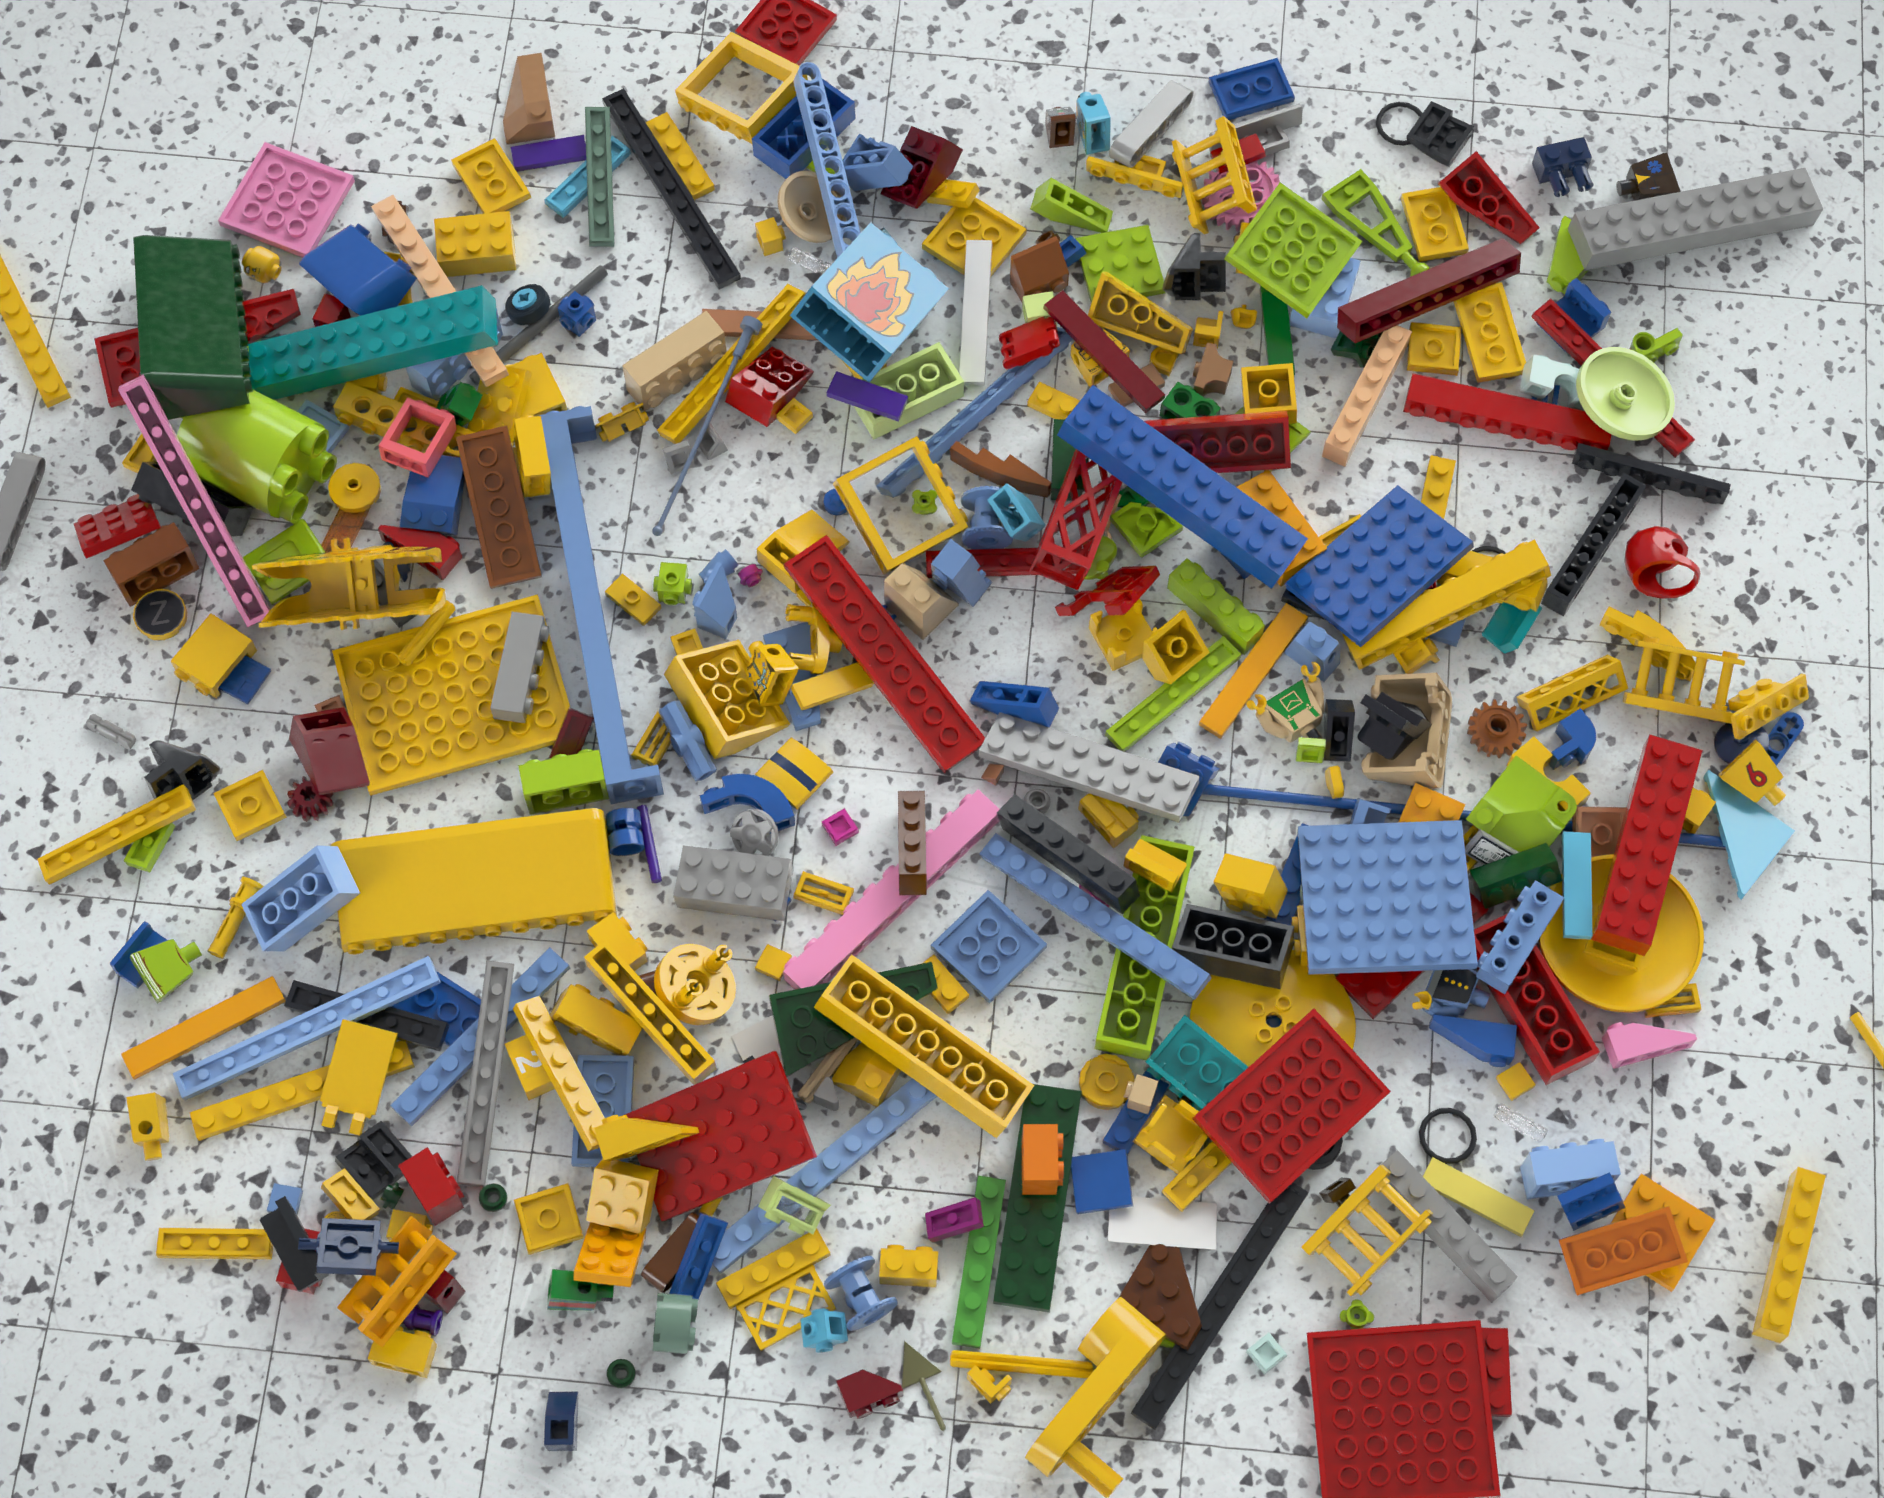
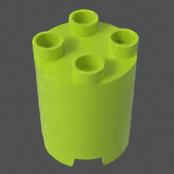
M255 390L249 393L250 404L181 417L183 420L177 437L200 480L274 518H283L292 524L297 523L304 515L309 501L306 495L314 482L317 481L321 484L327 482L336 468L337 457L326 451L329 431L321 423Z

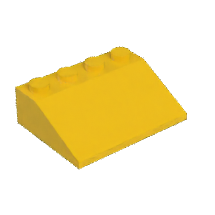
M739 639L677 655L664 673L665 678L680 700L692 723L701 731L705 744L714 759L736 754L790 725L779 705L759 706L746 676V668L751 658Z

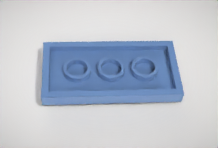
M578 1055L577 1067L604 1117L607 1118L613 1115H618L619 1117L632 1112L634 1056ZM574 1126L572 1167H596L603 1159L600 1148L588 1152ZM626 1158V1159H623V1160H619V1161H623V1162L629 1163V1158Z

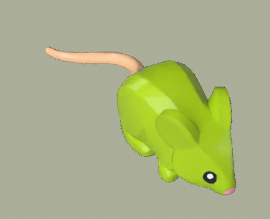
M1120 494L1118 495L1110 516L1114 514L1116 511L1117 505L1121 498ZM1110 517L1105 528L1106 536L1103 535L1085 580L1102 579L1108 576L1107 571L1116 558L1117 547L1109 532Z

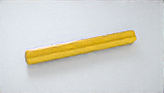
M959 1350L951 1351L950 1366L972 1369L976 1365L979 1369L985 1368L986 1370L1088 1378L1093 1372V1363L1088 1361Z

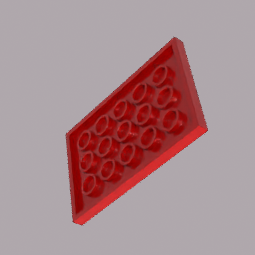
M1313 1008L1192 1119L1270 1204L1391 1091L1316 1009Z
M777 1051L767 1053L625 1114L628 1118L698 1127L699 1133L637 1154L641 1166L659 1170L654 1203L662 1222L817 1158Z

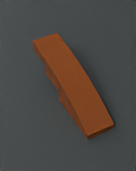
M957 440L950 447V460L979 477L1000 486L1009 484L1021 493L1045 498L1051 495L1052 482L1011 454L1003 461L984 447L978 454Z

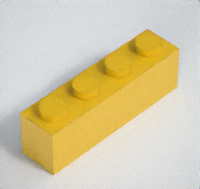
M1469 551L1437 580V583L1442 585L1447 579L1457 578L1465 574L1471 567L1481 566L1489 562L1493 557ZM1547 578L1497 603L1511 604L1524 611L1531 608L1537 612L1548 587Z

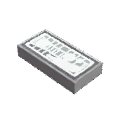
M1481 829L1465 847V854L1483 865L1519 853Z

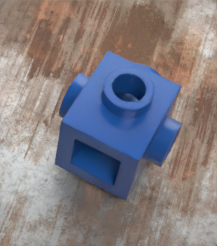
M576 291L569 297L567 296L561 300L558 307L559 322L565 329L572 331L580 337L596 321L594 303L589 297L581 296Z

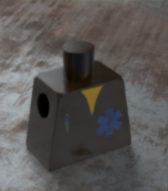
M1667 153L1632 164L1627 173L1626 180L1617 181L1616 184L1618 195L1631 194L1633 201L1681 192Z

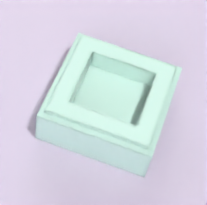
M1267 1333L1246 1351L1264 1375L1287 1357L1286 1352L1270 1333Z

